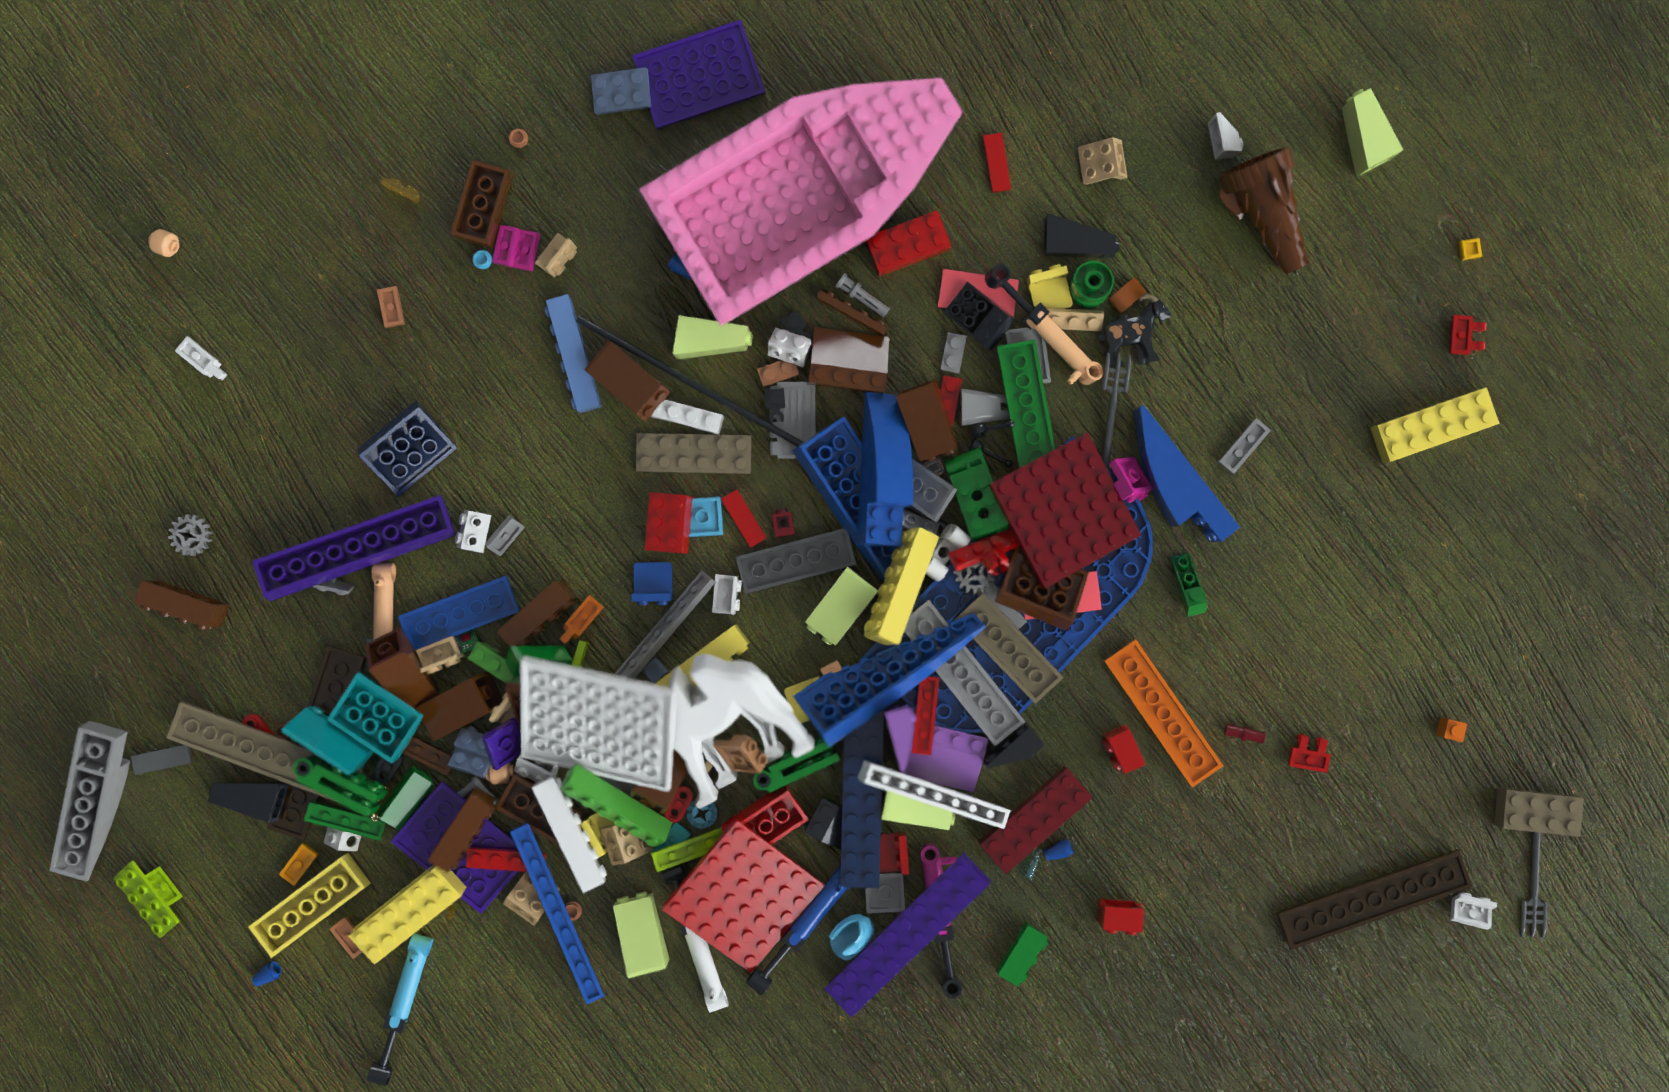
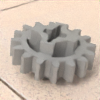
M187 514L185 518L178 517L179 522H172L175 527L168 530L172 532L168 539H173L174 542L170 545L177 546L176 552L182 551V555L188 556L190 554V556H196V552L198 554L203 553L202 548H209L206 543L212 542V539L208 538V536L213 534V532L208 531V528L211 526L210 524H204L206 519H199L198 515L191 516ZM190 532V534H192V536H196V538H191L189 535L185 533Z
M982 563L964 568L966 571L964 579L961 573L962 570L953 572V575L958 576L955 579V583H961L960 589L966 587V593L969 590H973V594H976L978 589L983 593V587L989 589L991 586L988 582H994L995 579L991 577L992 574L988 571L987 579L983 575L985 566ZM979 567H981V568L979 569L978 574H977L978 577H977L976 575H974L973 577H971L970 579H968V578L970 577L971 572H972L971 569H972L973 571H975L976 569H978ZM977 582L980 585H970V583Z

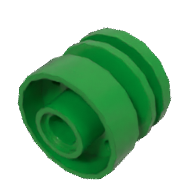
M1088 261L1077 268L1069 284L1072 300L1083 308L1100 306L1114 286V276L1110 268L1102 262Z

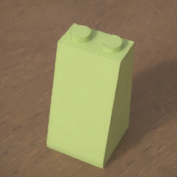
M1371 88L1366 91L1361 89L1352 94V97L1346 100L1347 103L1342 107L1354 171L1357 177L1385 163L1403 151Z
M679 315L673 355L676 359H686L747 351L748 346L752 345L753 335L748 326L731 323L721 326L718 321Z
M847 567L805 621L808 624L806 628L814 634L816 632L820 633L823 636L821 640L829 646L832 643L836 646L878 590Z
M885 790L881 809V818L883 820L949 830L950 825H954L955 814L953 812Z
M647 891L637 893L636 897L628 898V896L618 898L617 902L613 905L627 977L631 978L666 969L669 955L653 893L647 894Z

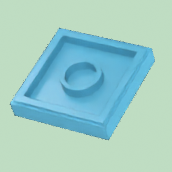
M721 497L693 498L689 537L723 535Z

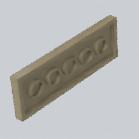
M637 433L636 472L751 474L752 435Z
M984 593L977 597L955 618V620L974 613L982 621L985 628L973 639L1035 704L1064 678Z

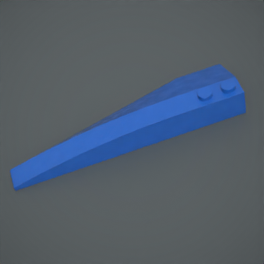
M843 416L792 451L842 527L846 529L854 544L884 582L886 578L884 576L885 572L892 562V553L897 547L857 545L862 443Z
M972 613L951 622L947 627H938L933 629L934 632L925 636L921 634L915 637L913 641L908 643L906 641L902 642L899 645L876 653V656L872 658L859 660L860 663L853 666H844L841 668V671L825 674L793 697L827 746L830 747L922 682L985 628V625Z

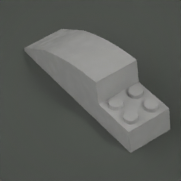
M89 721L78 728L49 871L86 882L89 880L108 836L126 782L131 760L122 758L127 731Z

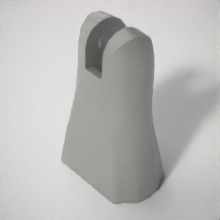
M960 389L959 407H962L959 409L960 426L1010 419L1008 410H1001V404H1007L1006 396L1004 394Z

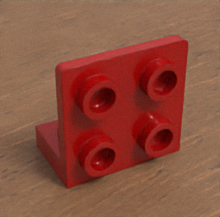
M906 833L881 834L880 873L901 871V875H908Z

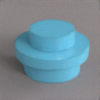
M478 250L474 253L473 264L477 268L487 269L491 265L492 256L488 251Z

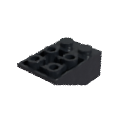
M968 281L944 311L945 314L984 347L991 350L995 348L1016 321L1012 315Z
M1024 724L1013 731L1014 734L1010 738L1006 737L998 743L1000 747L995 751H989L984 756L985 760L983 763L987 768H992L1028 759L1036 754L1045 744L1029 726Z

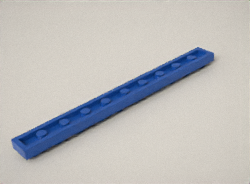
M529 822L510 830L586 1004L604 997L602 988Z

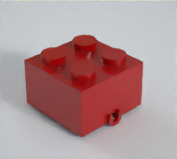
M1127 724L1103 734L1104 740L1101 741L1106 752L1108 751L1112 755L1110 761L1114 769L1124 774L1146 765L1130 729L1127 728Z
M1099 899L1097 922L1106 933L1117 934V931H1125V934L1137 935V932L1142 933L1144 917L1142 903L1139 904L1137 901Z

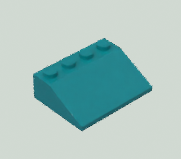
M358 672L327 720L392 764L400 758L408 746L424 715L361 672Z
M316 705L306 707L281 730L347 775L363 768L374 752L327 720L328 716L324 714V710Z

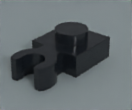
M797 310L781 320L782 325L787 331L806 336L812 340L811 335L803 331L807 325Z
M784 388L765 390L766 410L772 409L769 416L770 422L773 423L775 415H779L781 422H783L784 415L780 409L786 408Z

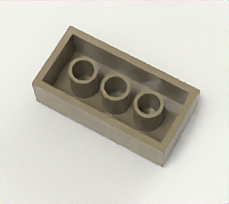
M1497 788L1494 826L1503 829L1580 837L1584 798Z

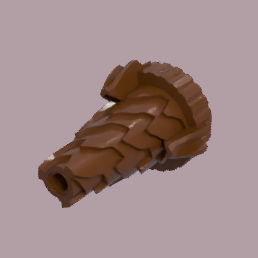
M1289 146L1272 150L1240 163L1221 173L1219 179L1222 185L1219 193L1221 201L1236 216L1237 220L1242 219L1244 211L1248 213L1254 228L1258 229L1264 247H1268L1275 264L1285 274L1291 273L1310 263L1304 249V238L1298 224L1300 218L1291 183H1293L1291 169L1295 167L1296 163Z

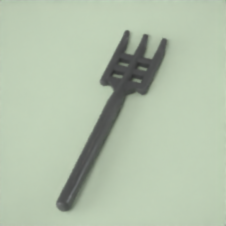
M1107 353L1102 390L1108 389L1111 397L1102 461L1107 468H1109L1117 395L1121 391L1124 393L1128 392L1131 355H1128L1126 370L1120 369V354L1117 355L1115 369L1109 368L1110 353ZM1109 372H1113L1114 377H1108ZM1119 373L1125 374V378H1119ZM1113 381V386H1108L1107 382ZM1118 382H1124V387H1118Z
M1532 832L1531 898L1528 901H1521V937L1524 936L1526 923H1531V937L1535 935L1536 924H1542V938L1545 937L1547 930L1548 903L1547 901L1541 902L1538 899L1541 833ZM1526 906H1532V910H1526ZM1537 906H1542V911L1537 910ZM1526 914L1531 915V919H1526ZM1537 915H1542V919H1537Z

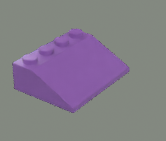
M905 701L889 705L884 709L901 772L906 769L914 730L913 722L916 721L913 708L907 705Z
M934 725L931 756L911 753L912 735L906 769L901 773L931 783L974 792L989 738L976 733H965Z

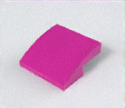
M500 225L492 263L533 272L541 234Z

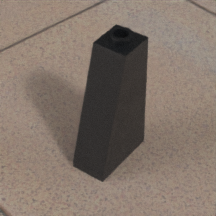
M1047 214L1045 217L1044 256L1113 258L1119 251V241H1116V235L1052 214Z
M217 782L211 786L207 802L268 823L276 822L279 820L289 784Z

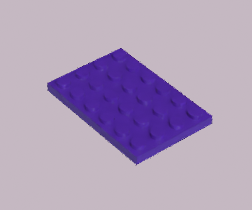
M741 20L632 55L636 69L644 67L648 69L651 97L650 111L657 130L765 94Z
M442 781L395 835L391 843L427 870L433 865L428 861L430 855L466 800ZM483 819L485 821L483 828L477 837L475 835L472 836L474 840L470 846L518 850L514 839L490 819ZM462 851L464 855L456 869L451 868V870L466 886L460 898L482 914L518 871L466 868L467 852Z

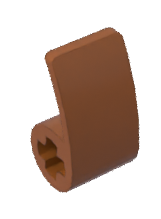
M1133 278L1111 296L1108 301L1121 314L1146 293V290L1136 278Z

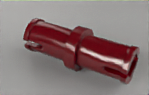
M1228 723L1224 730V735L1241 738V741L1250 740L1261 744L1264 743L1266 735L1264 731L1261 732L1249 729L1248 726L1239 727Z

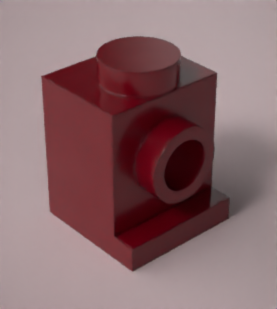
M787 508L776 510V514H772L775 537L795 535L792 512H787ZM782 519L787 520L786 526L780 525Z

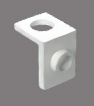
M327 827L324 844L337 851H358L361 836ZM354 836V844L347 846L348 838Z

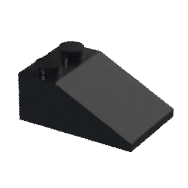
M822 795L805 827L804 833L841 850L843 805Z

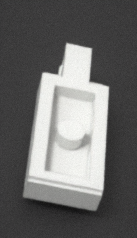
M188 336L175 350L192 366L210 378L214 375L216 378L224 380L228 375L219 368L221 363Z

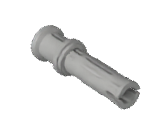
M844 273L835 287L844 290L849 294L850 298H857L884 318L890 307H887L861 288L859 282L855 283L847 277L848 274Z

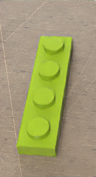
M717 828L651 852L656 872L705 855L723 834L722 828Z

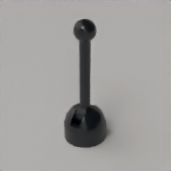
M1010 420L1004 424L988 427L984 423H976L971 426V433L976 439L982 438L987 434L988 430L1004 427L1013 428L1015 422Z
M974 438L968 452L981 447L984 454L1004 463L1006 467L1009 468L1013 465L1011 460H1005L985 450L984 444Z

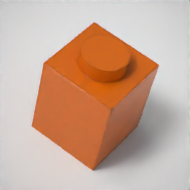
M1440 717L1436 736L1463 742L1467 724Z

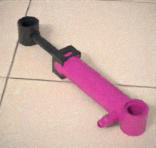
M925 843L920 849L926 888L943 873L942 865L951 864L956 860L955 856L940 858L938 847L933 843ZM929 849L935 851V855L932 858L925 856V852ZM950 922L934 940L935 943L941 942L946 971V977L942 981L943 992L946 997L955 999L961 995L962 985L960 979L953 972L948 941L954 940V935ZM950 983L957 985L955 990H948L947 986Z

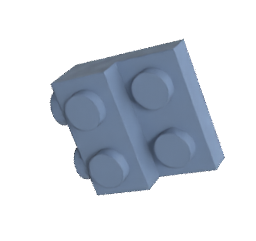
M468 726L467 729L461 728L454 743L455 750L448 763L449 768L485 778L491 762L482 737L489 732L485 731L484 734L478 733V730L471 726Z

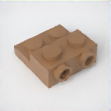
M734 735L731 740H716L713 745L733 772L761 773L768 762L766 755L757 748V743L748 735Z

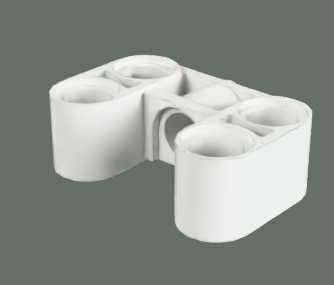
M949 524L937 541L925 574L939 582L948 571V567L945 566L949 560L948 553L967 546L971 536L957 525ZM941 547H944L945 554L940 557L938 551Z

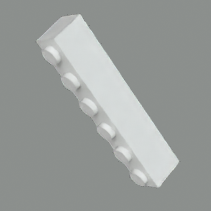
M553 775L534 784L532 789L582 892L585 893L605 883L607 872L604 866H600L597 861L599 858L597 851L589 845L590 837L587 831H583L580 826L582 823L578 813L574 814L571 808L573 806L571 798L560 790L563 781L561 778L557 779L556 775Z

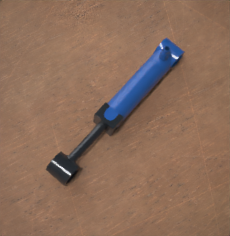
M841 865L796 922L782 936V941L785 944L763 971L756 968L747 979L746 984L759 995H762L771 984L770 973L792 948L797 953L805 943L806 938L842 894L850 888L840 885Z

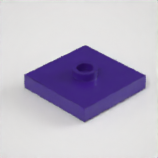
M514 717L482 737L492 768L496 771L521 754V731Z

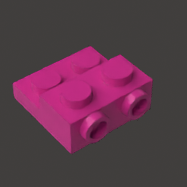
M1135 456L1114 459L1109 463L1113 474L1118 478V481L1113 483L1122 500H1127L1130 503L1136 499L1141 501L1148 497V492L1153 490V487Z

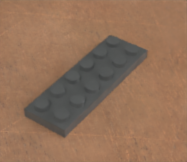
M845 528L736 557L745 594L857 565L849 534Z

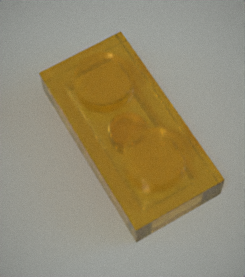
M383 177L380 182L386 189L418 205L422 200V197L417 194L418 190L411 186H407V188L401 186V182L393 177H390V179Z

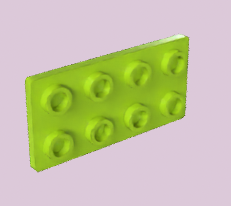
M131 861L114 876L117 886L122 889L129 902L135 906L140 916L145 919L152 932L158 938L163 937L180 922L169 906L180 900L183 896L160 866L144 875L137 864Z

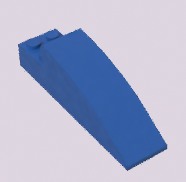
M866 391L864 397L857 545L888 548L902 546L903 509L913 505V467L910 435L896 395Z
M1142 405L1136 408L1133 412L1139 456L1144 473L1153 487V490H1151L1162 513L1171 526H1179L1191 517L1193 523L1196 526L1200 525L1204 530L1203 535L1208 541L1222 542L1239 529L1240 526L1146 407Z

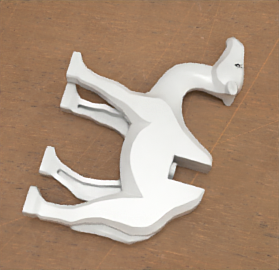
M709 654L697 655L694 657L690 673L697 683L696 688L679 666L673 670L668 688L676 689L673 749L683 758L688 773L697 785L699 793L696 797L695 805L698 809L717 800V788L721 789L737 780V772L731 770L713 745L716 742L715 735L728 728L740 713L759 730L765 748L763 754L767 757V764L784 754V746L777 739L774 725L780 727L793 740L792 755L795 758L814 748L815 740L796 719L790 704L777 691L768 677L761 673V670L753 663L747 661H725ZM702 752L718 772L715 786L706 771Z

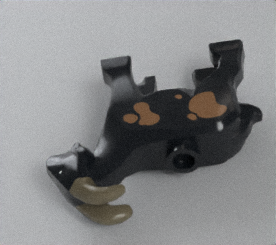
M1144 294L1138 299V301H1149V304L1139 317L1129 318V315L1118 316L1117 320L1111 321L1102 327L1101 335L1097 336L1099 341L1107 343L1105 361L1107 353H1110L1109 368H1115L1121 346L1134 344L1137 349L1138 365L1159 361V357L1154 352L1152 345L1154 318H1158L1160 325H1162L1165 319L1170 318L1171 313L1163 302L1153 294ZM1121 360L1120 367H1125V363Z

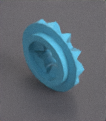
M696 799L693 800L687 808L688 821L694 827L700 829L710 827L717 818L715 804L712 802L701 808L702 811L708 810L705 814V819L701 816L695 818L699 811L695 805Z

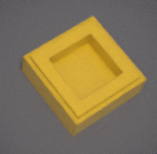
M1480 238L1458 242L1461 261L1482 257Z

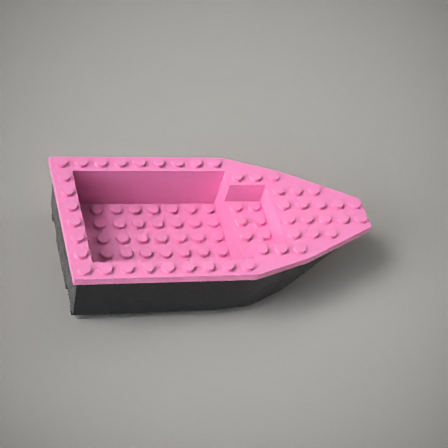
M942 78L854 84L799 96L788 100L640 188V191L722 326L742 316L872 237L915 188L958 121L962 111Z

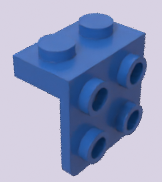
M669 562L635 563L632 601H637V605H648V601H656V605H668L667 601H673L672 564Z

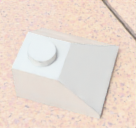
M1220 112L1216 113L1208 122L1215 160L1238 156L1243 149L1242 138H1239L1236 129Z

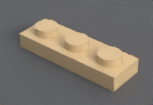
M1047 308L1050 311L1048 316L1063 330H1102L1103 310Z

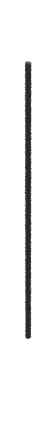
M581 315L577 317V323L795 446L803 443L802 440ZM914 506L904 507L923 518L933 521ZM939 519L936 522L940 524V528L945 529L947 525L945 521Z

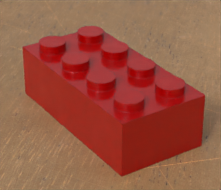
M938 210L875 233L872 237L865 240L878 277L947 252L951 248Z
M785 785L767 793L721 824V828L724 833L737 818L769 843L774 844L809 819L805 809L789 787Z

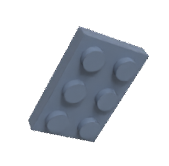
M646 67L591 75L594 113L596 115L651 108L649 75Z

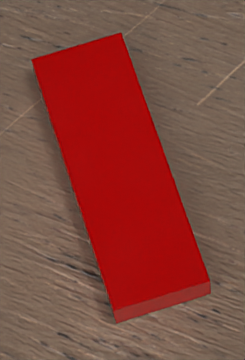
M1002 132L983 135L992 193L1011 190Z
M738 489L721 499L750 548L767 539Z

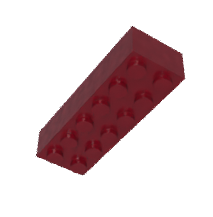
M1063 766L1009 814L1004 829L995 826L978 842L1003 872L1007 874L1093 797L1069 769Z

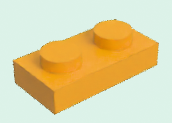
M302 843L279 875L293 886L297 885L319 853L307 844Z

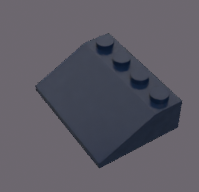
M416 400L357 450L358 456L397 496H400L456 450L457 446Z

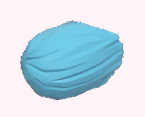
M854 914L844 918L835 926L829 937L832 950L839 958L850 960L867 947L874 934V925L871 919L861 914Z

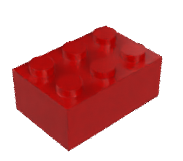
M649 492L645 550L688 554L692 496Z

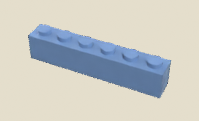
M566 294L546 300L547 306L544 308L547 317H551L552 324L550 325L552 335H556L558 343H555L557 353L561 354L563 359L560 365L563 373L566 372L568 380H565L568 391H572L573 398H571L573 409H577L579 413L602 407L595 380L584 370L590 362L579 324L576 322L577 317L571 297Z

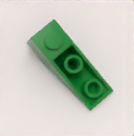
M1186 553L1171 557L1180 598L1187 617L1205 613L1208 602L1190 554Z

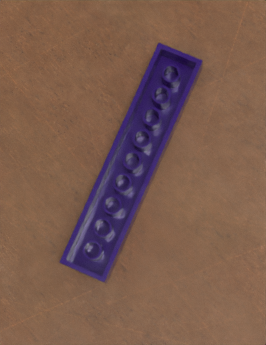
M439 495L253 560L252 562L263 597L273 601L456 536V532L445 500Z
M963 852L860 954L836 975L825 987V990L852 1018L990 884L991 880Z

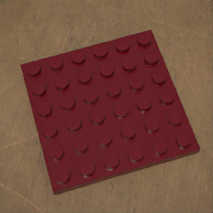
M1088 432L989 484L1042 589L1053 585L1141 536L1124 501L1114 487V482Z

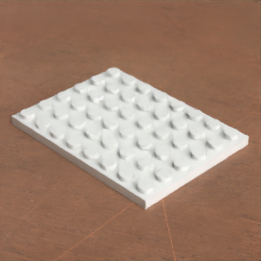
M523 656L521 659V757L569 769L578 764L594 775L668 792L671 788L676 689Z

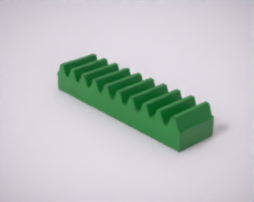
M315 800L309 802L304 821L379 841L382 839L386 823L378 817H371L370 815L366 817L353 810L348 811L338 806L333 807L323 802L318 803Z

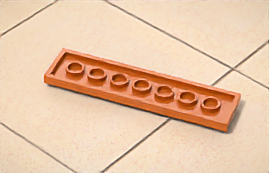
M1136 639L1104 660L1190 787L1193 788L1223 767L1217 755Z

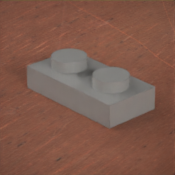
M947 333L940 371L959 374L967 336Z
M508 515L486 541L485 546L501 556L525 527Z

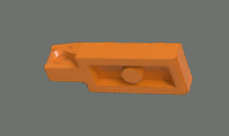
M589 595L566 621L563 627L566 632L560 637V640L567 644L572 637L574 639L580 637L605 607Z

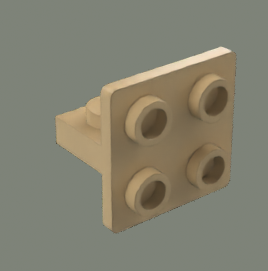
M454 636L416 650L423 667L420 669V672L427 671V674L442 670V665L448 667L461 662L460 658L465 657L464 653H460Z

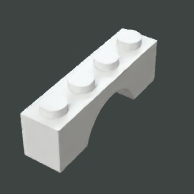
M669 400L661 402L652 416H650L716 435L720 434L724 416L721 414Z

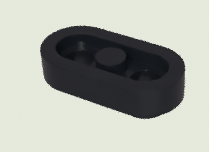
M403 753L392 764L381 758L372 773L373 780L383 785L389 783L403 763ZM382 771L386 772V778L381 776Z

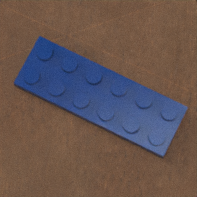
M507 576L402 614L398 616L404 634L416 651L448 637L457 636L518 613L520 609Z

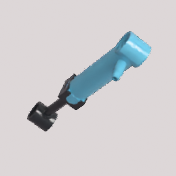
M414 933L410 940L407 958L391 1009L383 1025L384 1029L390 1030L380 1063L374 1062L370 1068L367 1077L369 1082L385 1087L389 1083L393 1067L388 1066L387 1063L397 1033H402L407 1027L410 1018L409 1012L424 964L433 944L432 938Z

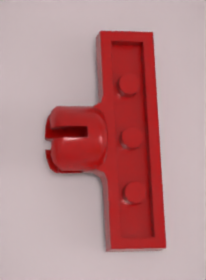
M1010 528L949 552L948 557L956 572L974 564L982 563L990 574L999 575L995 569L996 567L999 568L1001 573H1004L1009 567V560L1005 552L1020 547Z

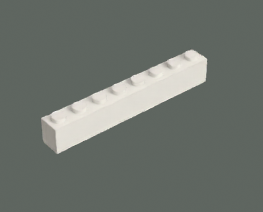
M864 760L858 779L864 783L1002 829L1005 828L1010 810L1000 805Z

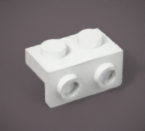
M715 574L716 583L714 585L712 613L735 615L736 611L740 609V600L737 599V592H741L742 580H739V576Z
M1459 893V895L1452 898L1450 920L1489 930L1491 929L1492 909L1497 907V903L1491 902L1488 898L1472 897L1469 893Z

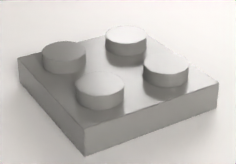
M901 872L880 873L879 888H865L867 914L902 912L905 909L904 881Z

